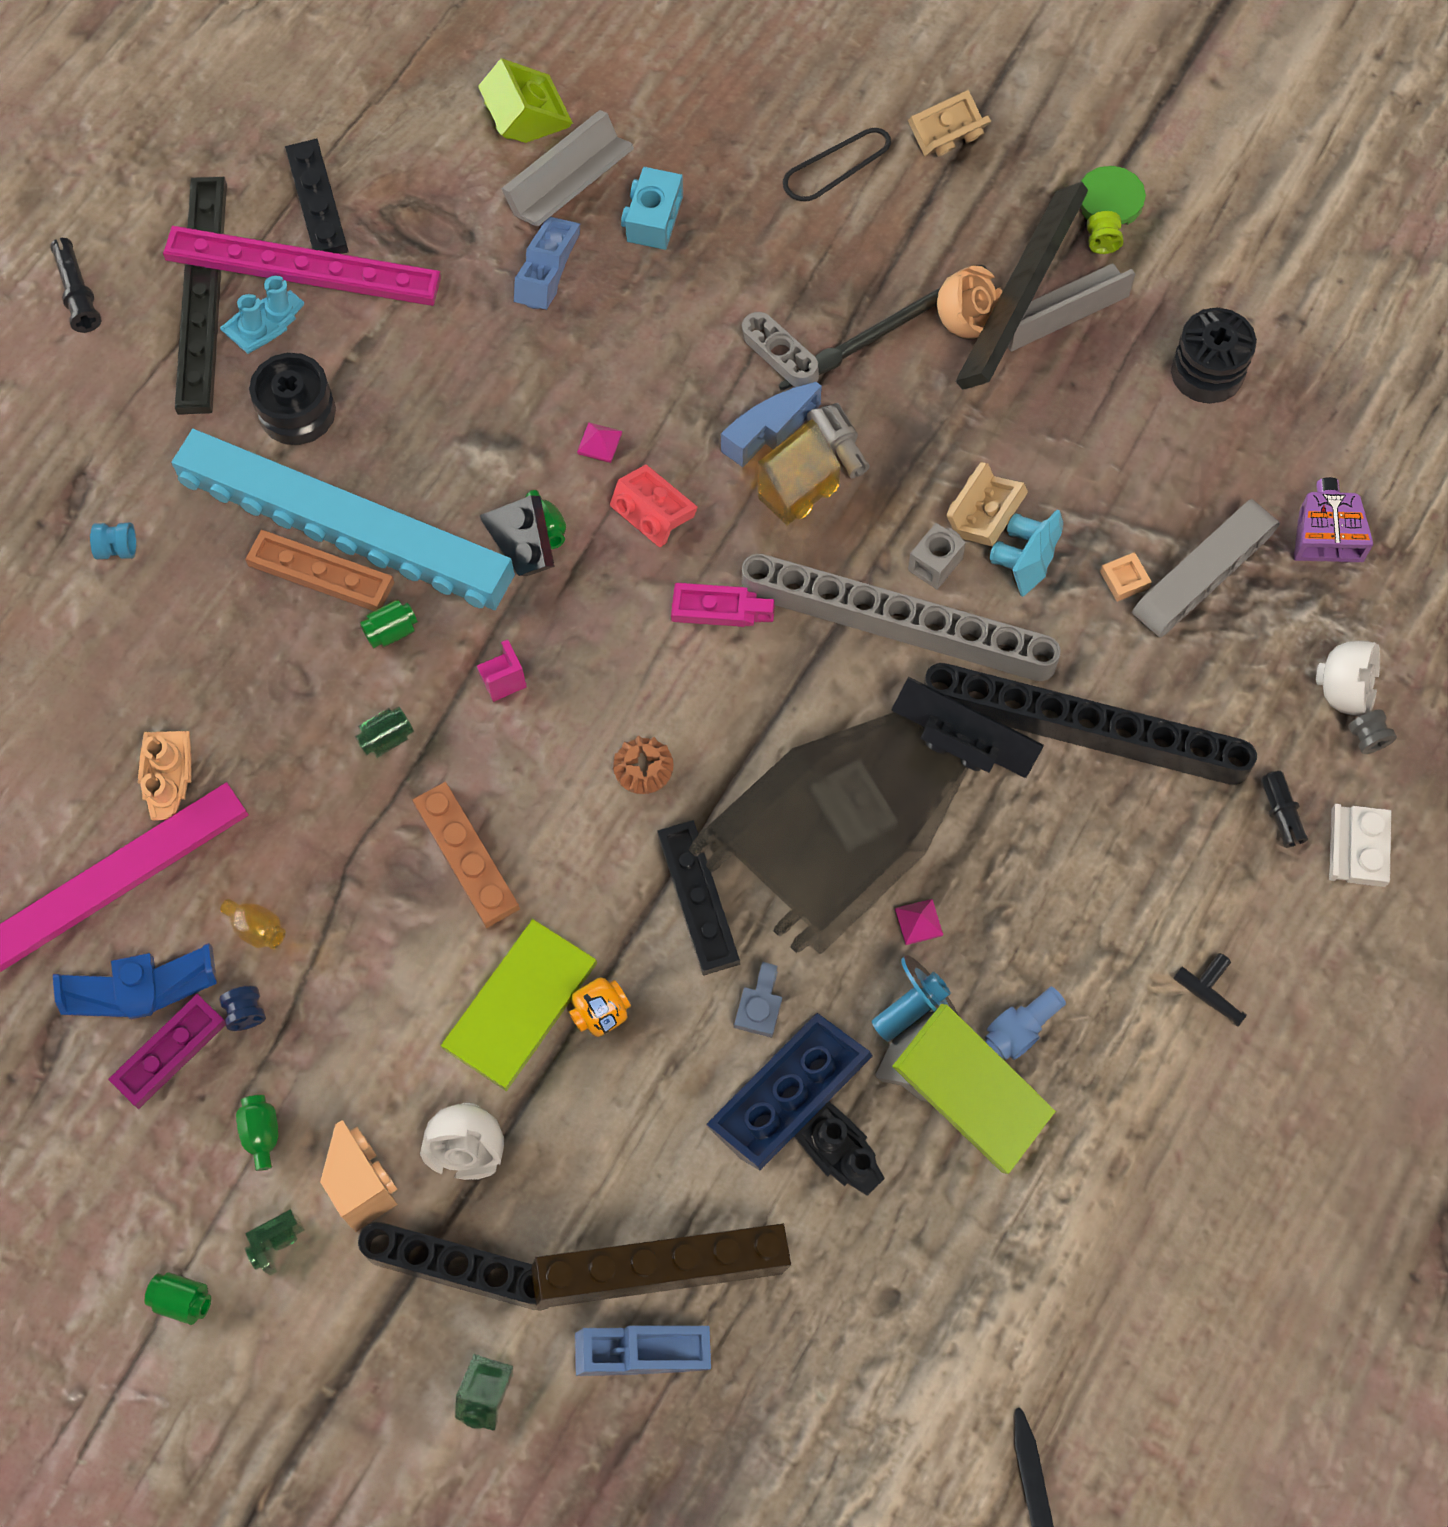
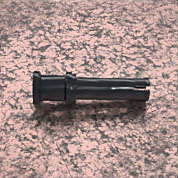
M60 238L63 247L60 250L57 239H55L51 243L50 248L65 289L62 300L64 306L69 309L71 314L69 318L70 326L76 332H91L97 329L102 322L100 313L93 306V291L84 284L72 241L68 238Z

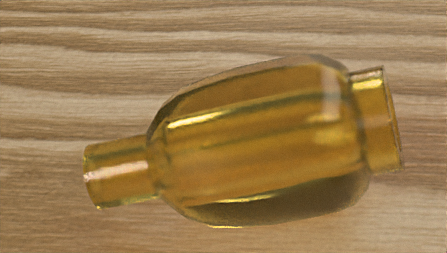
M231 899L225 900L221 905L220 911L231 918V926L234 933L251 946L275 949L283 942L286 931L281 927L279 917L265 907L254 903L238 905Z

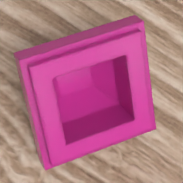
M588 422L577 453L611 463L622 436V431Z
M933 899L895 908L905 945L943 936Z

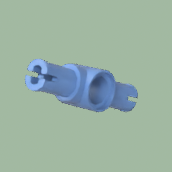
M1050 986L1027 1007L1020 1006L1016 1010L1012 1006L999 1015L988 1026L987 1031L989 1033L985 1036V1042L1004 1061L1010 1057L1016 1060L1039 1040L1040 1036L1038 1033L1042 1031L1041 1026L1064 1007L1066 1001L1054 987Z

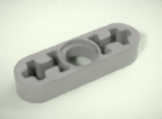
M754 312L744 318L742 331L746 344L791 385L798 387L818 381L819 368L816 357L768 314ZM764 329L765 336H766V338H767L766 340H765L764 334L761 333L759 330ZM778 345H785L790 348L784 355H775L771 352ZM796 365L801 369V371L797 372Z

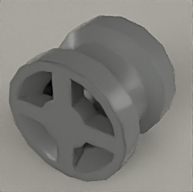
M1381 709L1361 715L1348 726L1352 735L1358 736L1360 740L1358 746L1362 754H1371L1379 751L1397 739L1394 730L1387 727L1385 723L1387 717Z

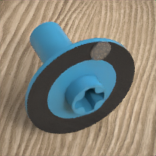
M905 955L901 962L914 987L872 1019L874 1028L887 1042H890L931 1009L935 1012L940 1004H947L958 1015L948 997L951 994L950 989L943 979L935 972L930 974L917 960L909 955Z

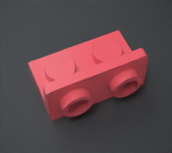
M647 464L618 479L610 502L611 508L658 547H662L667 543L671 530L694 518L698 508Z

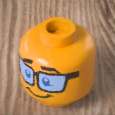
M600 977L573 993L572 1003L575 1008L569 1014L580 1032L588 1029L592 1035L601 1037L626 1021V1009L630 1008L631 1005L616 980L609 982L605 978Z

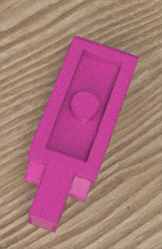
M675 583L671 611L672 622L745 627L754 626V622L774 621V599L757 598V593L748 592L747 587Z

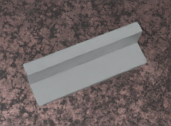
M599 110L501 189L514 216L539 226L631 152L634 147L631 142L617 137L608 113Z
M1112 263L1031 301L1008 345L1009 350L1012 352L1129 297L1135 272L1130 269L1121 274Z

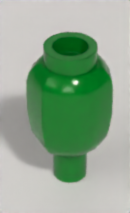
M531 490L525 497L540 496L537 490ZM541 498L551 549H556L565 542L566 523L558 508L553 503Z
M253 1095L242 1098V1107L236 1113L237 1129L241 1144L248 1153L254 1156L256 1171L271 1169L270 1152L278 1141L276 1110L270 1103H266L265 1095Z

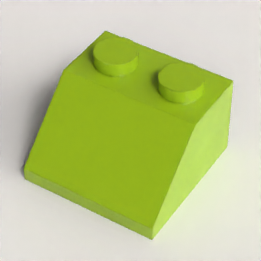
M501 58L478 85L484 98V104L496 123L497 131L506 139L527 143L567 129L573 124L549 74Z

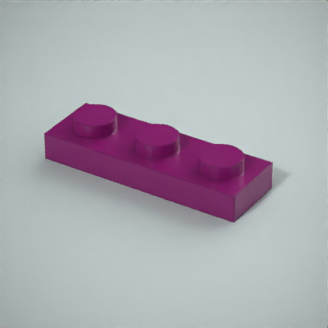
M196 994L108 1080L139 1110L226 1026L225 1020Z

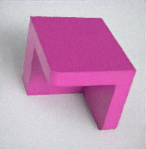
M508 639L501 642L504 654L477 665L481 679L493 702L527 687L523 669Z

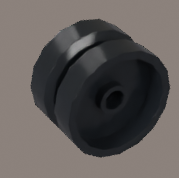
M287 352L275 355L260 364L251 376L249 386L251 400L262 428L272 439L287 445L310 443L324 435L334 422L336 406L324 369L315 359L302 353Z

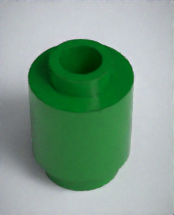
M397 599L367 614V619L360 622V626L374 649L380 645L384 648L414 633L413 624L418 621L408 602L402 605Z
M170 1272L165 1275L158 1273L154 1275L148 1284L144 1302L146 1306L152 1308L153 1313L193 1325L198 1319H203L206 1316L211 1305V1295L208 1294V1287L204 1283Z

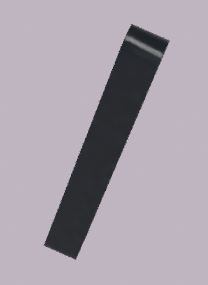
M947 663L934 664L928 668L925 674V685L1010 728L1229 785L1241 784L1247 779L1257 760V752L1250 742L1216 732ZM936 682L945 683L949 688L945 690H939L935 688L932 684ZM973 691L980 692L985 698L974 699L968 693ZM1016 701L1022 707L1012 709L1005 702ZM1051 710L1058 715V717L1048 718L1042 713V711ZM1089 720L1095 727L1086 728L1079 721ZM1125 729L1131 733L1132 737H1122L1116 730ZM1153 739H1163L1168 743L1169 747H1160ZM1191 749H1201L1206 754V757L1196 756ZM1228 758L1239 759L1244 766L1237 767Z

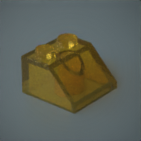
M813 419L758 461V499L787 526L796 518H804L813 508V504L822 497H830L840 484L841 465Z

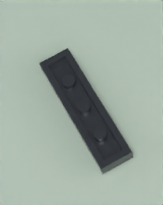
M318 139L285 146L312 249L337 254L348 253L349 250Z
M694 820L657 830L659 842L702 975L705 976L740 965L737 949Z

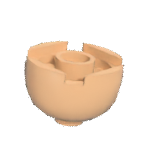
M970 266L961 269L948 277L938 292L937 307L941 321L949 332L958 337L978 338L1002 294L1001 287L995 289L994 284L990 280L995 277L984 267Z

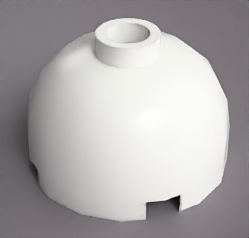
M1349 641L1336 646L1329 653L1326 663H1319L1316 683L1317 685H1323L1324 696L1330 706L1339 712L1356 716L1372 711L1377 689H1373L1375 677H1379L1380 672L1379 644L1370 641Z
M473 1103L456 1104L441 1109L428 1122L424 1132L420 1156L428 1167L442 1174L444 1167L449 1170H457L458 1172L455 1174L457 1179H481L494 1174L497 1164H501L504 1136L497 1119L486 1110Z

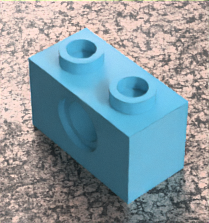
M643 167L639 180L634 179L630 192L632 202L630 207L625 206L623 210L621 226L626 227L627 242L666 250L683 199V175Z

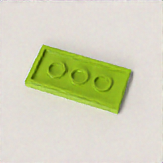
M532 919L441 1044L442 1049L503 1090L508 1091L572 1000L573 993L580 989L595 968L597 960Z
M940 1004L892 1066L996 1168L1005 1174L1011 1172L1056 1112L947 1004Z

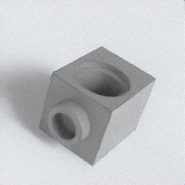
M935 523L910 553L908 571L938 590L962 561L966 542L953 529H945L938 523ZM941 551L946 555L939 557L933 555L931 552Z

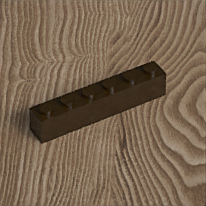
M782 1223L535 1257L531 1270L536 1308L541 1309L782 1275L791 1266L785 1226Z

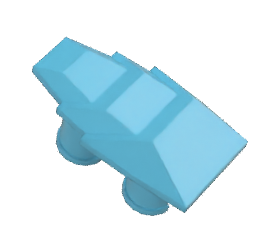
M271 276L265 280L266 298L262 300L256 299V296L253 294L241 296L237 301L239 312L220 327V330L247 354L287 331V326L296 319L295 315L304 305V301L291 290L287 291V281H282L283 277Z
M1056 510L1048 520L1042 522L1015 513L1009 521L1007 532H1009V536L1027 540L1028 543L1022 550L997 541L991 549L990 560L992 564L1012 569L1020 596L1024 597L1046 577L1047 567L1054 557L1055 546L1063 530L1064 523L1060 510Z

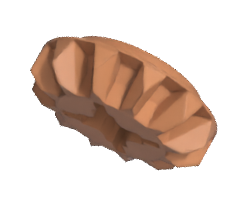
M638 735L635 740L630 742L624 741L622 747L615 753L613 770L617 781L626 790L636 794H649L660 790L668 783L673 773L674 764L667 745L658 742L655 737L649 739ZM640 753L646 756L647 761L654 762L648 765L646 777H643V771L640 770L639 766L632 765L638 763Z

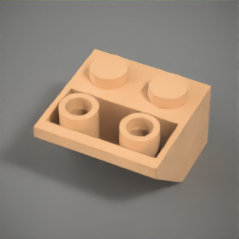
M341 1120L335 1124L320 1183L340 1216L357 1232L398 1205L391 1195L398 1189L380 1162L376 1161L372 1164L370 1161L377 1155L359 1128L355 1127L350 1130L345 1122Z

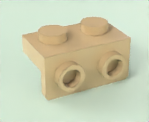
M969 90L911 116L908 122L924 156L926 157L936 152L939 157L955 149V142L965 139L966 143H969L984 135L983 128L991 120L989 116L981 117Z
M980 462L974 473L969 476L966 485L956 500L950 505L947 518L952 529L962 539L993 547L1028 491L1024 483L996 477L993 475L988 463Z

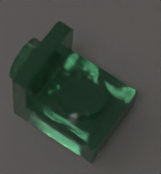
M291 1209L245 1233L250 1243L245 1248V1252L255 1270L262 1268L270 1276L278 1272L268 1250L274 1248L275 1251L292 1245L297 1241L296 1235L305 1231L298 1215Z
M473 1354L456 1394L455 1418L474 1429L485 1428L492 1431L495 1430L498 1423V1411L513 1376V1366Z

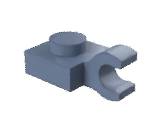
M762 962L756 990L744 987L734 1023L735 1029L773 1038L782 1004V997L772 994L778 974L777 965Z

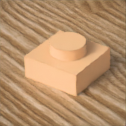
M1135 552L1102 565L1100 570L1102 577L1117 602L1149 589L1152 583Z

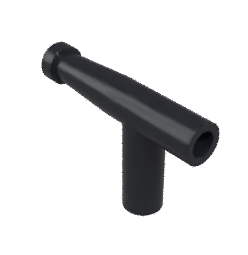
M1218 953L1199 978L1182 966L1173 979L1207 1005L1232 1020L1233 1024L1239 1027L1247 1014L1243 1011L1241 1013L1218 992L1212 989L1231 964L1230 959L1224 954Z

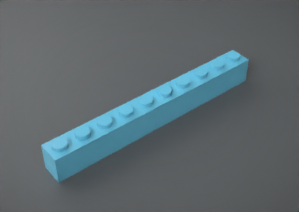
M195 429L191 430L171 462L179 482L189 489H202L209 492L212 497L220 502L228 503V501L240 505L246 512L252 515L259 516L262 514L270 517L283 528L290 529L294 527L299 529L315 541H328L349 555L357 553L366 557L372 564L380 568L391 567L398 570L405 578L411 581H418L420 579L431 584L433 588L443 594L450 595L453 593L463 597L466 602L477 608L485 606L496 610L515 576L512 560L507 556Z

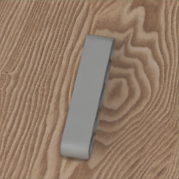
M1253 499L1248 500L1137 603L1132 614L1159 638L1163 637L1274 534L1280 522Z

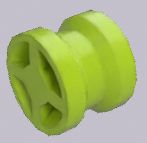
M1101 211L1090 216L1087 220V230L1091 234L1089 237L1091 251L1098 254H1109L1123 246V234L1119 231L1122 225L1119 214L1112 211Z

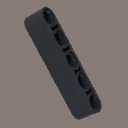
M382 1222L368 1224L359 1234V1250L376 1266L531 1310L542 1311L547 1309H537L536 1300L527 1296V1287L533 1281L532 1264ZM380 1235L389 1236V1245L384 1252L379 1254L371 1253L370 1246L373 1239ZM418 1246L428 1247L429 1255L426 1261L419 1265L410 1264L409 1255L414 1248ZM454 1258H467L469 1262L468 1268L462 1275L451 1276L448 1273V1266ZM496 1268L508 1270L506 1283L500 1287L488 1285V1275L492 1270Z

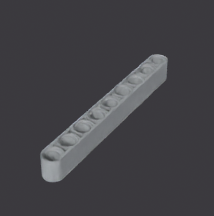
M765 554L750 555L742 564V587H747L748 592L757 593V598L774 599L776 606L1035 681L1048 680L1056 671L1061 649L1059 643L1050 636ZM754 574H762L766 576L764 579L760 580L751 578V576ZM789 584H797L800 586V588L796 590H791L786 588L785 586ZM823 594H832L836 598L825 600L821 596ZM867 604L871 608L868 610H860L856 607V605ZM901 614L906 619L900 621L893 619L891 616ZM936 624L942 629L933 631L928 629L927 625ZM971 634L978 640L968 641L962 636ZM1002 644L1008 645L1013 648V651H1003L998 646ZM1044 655L1050 661L1040 662L1034 656Z

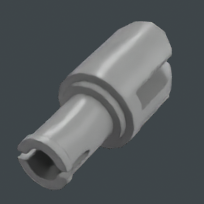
M834 403L813 409L807 413V419L827 453L838 455L850 478L853 479L855 476L863 475L870 465L866 462L855 444L858 434L840 404Z

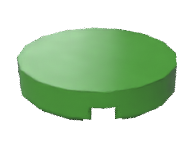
M1116 166L1098 167L1088 172L1081 180L1088 189L1087 195L1080 207L1083 216L1087 220L1095 213L1112 211L1120 215L1122 224L1127 223L1128 225L1134 222L1142 213L1146 197L1144 185L1129 170Z

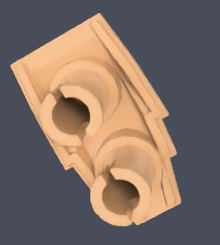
M189 731L144 732L138 773V784H141L142 800L147 801L152 821L167 820L177 813L181 800H185L187 784L191 783V743Z

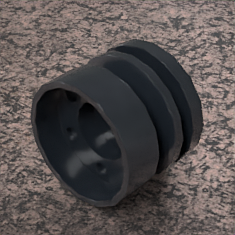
M1218 307L1203 309L1189 318L1183 327L1171 367L1174 384L1182 394L1194 401L1212 404L1224 402L1238 392L1243 385L1257 343L1254 328L1246 318L1233 310Z

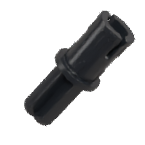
M1282 771L1267 773L1262 777L1261 781L1271 806L1269 815L1270 817H1275L1284 847L1296 846L1291 834L1292 830L1299 844L1308 841V836L1305 834L1297 812L1300 806L1298 802L1293 801L1284 773Z

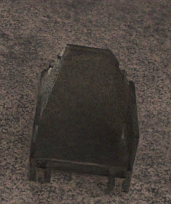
M893 712L792 748L711 824L703 828L691 844L689 851L694 856H698L710 846V850L714 854L709 858L706 867L711 872L720 868L731 856L735 855L792 909L775 925L773 931L778 936H782L797 921L802 919L809 926L794 938L790 946L795 953H799L814 943V950L822 954L927 853L969 768L960 762V758L948 752L940 754L930 749L926 745V741L920 739L925 727Z

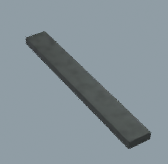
M224 176L191 178L187 228L224 234L227 182ZM185 264L175 394V410L177 415L209 414L213 412L221 270Z
M1082 181L1055 192L956 379V383L962 390L990 382L1087 195L1088 189Z

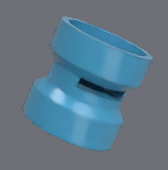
M130 522L119 523L116 527H109L106 523L93 524L90 533L93 557L96 560H103L117 555L121 559H133L137 546L133 524Z

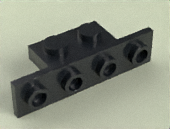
M909 676L891 711L925 727L920 739L926 741V745L930 749L940 754L948 752L960 758V762L973 771H980L982 769L990 773L994 763L1027 778L1044 747V744Z

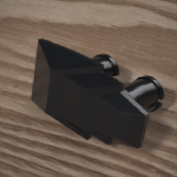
M829 1101L794 1136L827 1177L832 1175L843 1186L849 1184L868 1196L885 1179L876 1163V1154L865 1141L868 1137Z

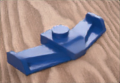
M210 943L155 968L154 957L150 953L111 961L113 977L53 974L54 998L61 1015L110 1016L136 1019L151 1016L153 1012L217 984L213 947Z

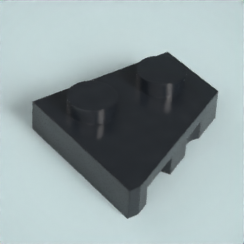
M528 496L480 515L482 523L503 554L511 558L513 569L518 576H530L555 567L540 496Z

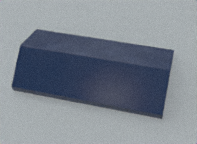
M816 1013L706 1125L741 1160L761 1171L873 1055L868 1049L823 1016Z

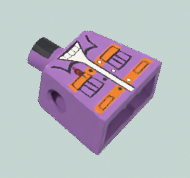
M1326 477L1318 480L1317 492L1308 493L1300 508L1294 561L1364 562L1373 546V540L1361 497L1356 493H1340L1339 480L1336 478Z

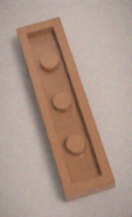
M262 529L245 559L249 567L372 611L383 607L395 583L391 575Z
M446 781L412 799L414 806L485 927L488 928L520 910L519 904Z

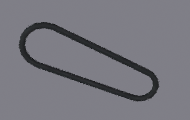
M881 128L866 129L790 169L783 179V188L787 195L798 201L817 199L884 154L891 146V137L888 132ZM880 133L886 138V145L881 150L817 193L810 196H799L789 189L788 180L798 170L867 134Z

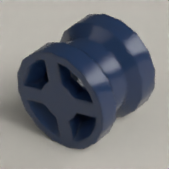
M238 987L220 996L221 1007L227 1011L228 1015L225 1019L228 1030H247L265 1021V1012L259 1007L257 1002L260 998L257 987Z

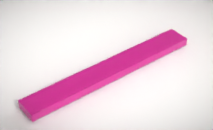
M178 226L171 227L163 252L165 261L265 278L281 276L283 281L434 306L441 280V274L438 270Z
M226 782L2 922L0 924V972L249 816L228 783Z

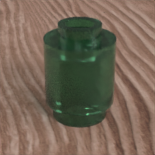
M398 706L393 710L387 708L358 725L360 734L356 735L355 738L366 756L373 753L376 758H379L408 740L407 736L412 734L414 730L408 718Z

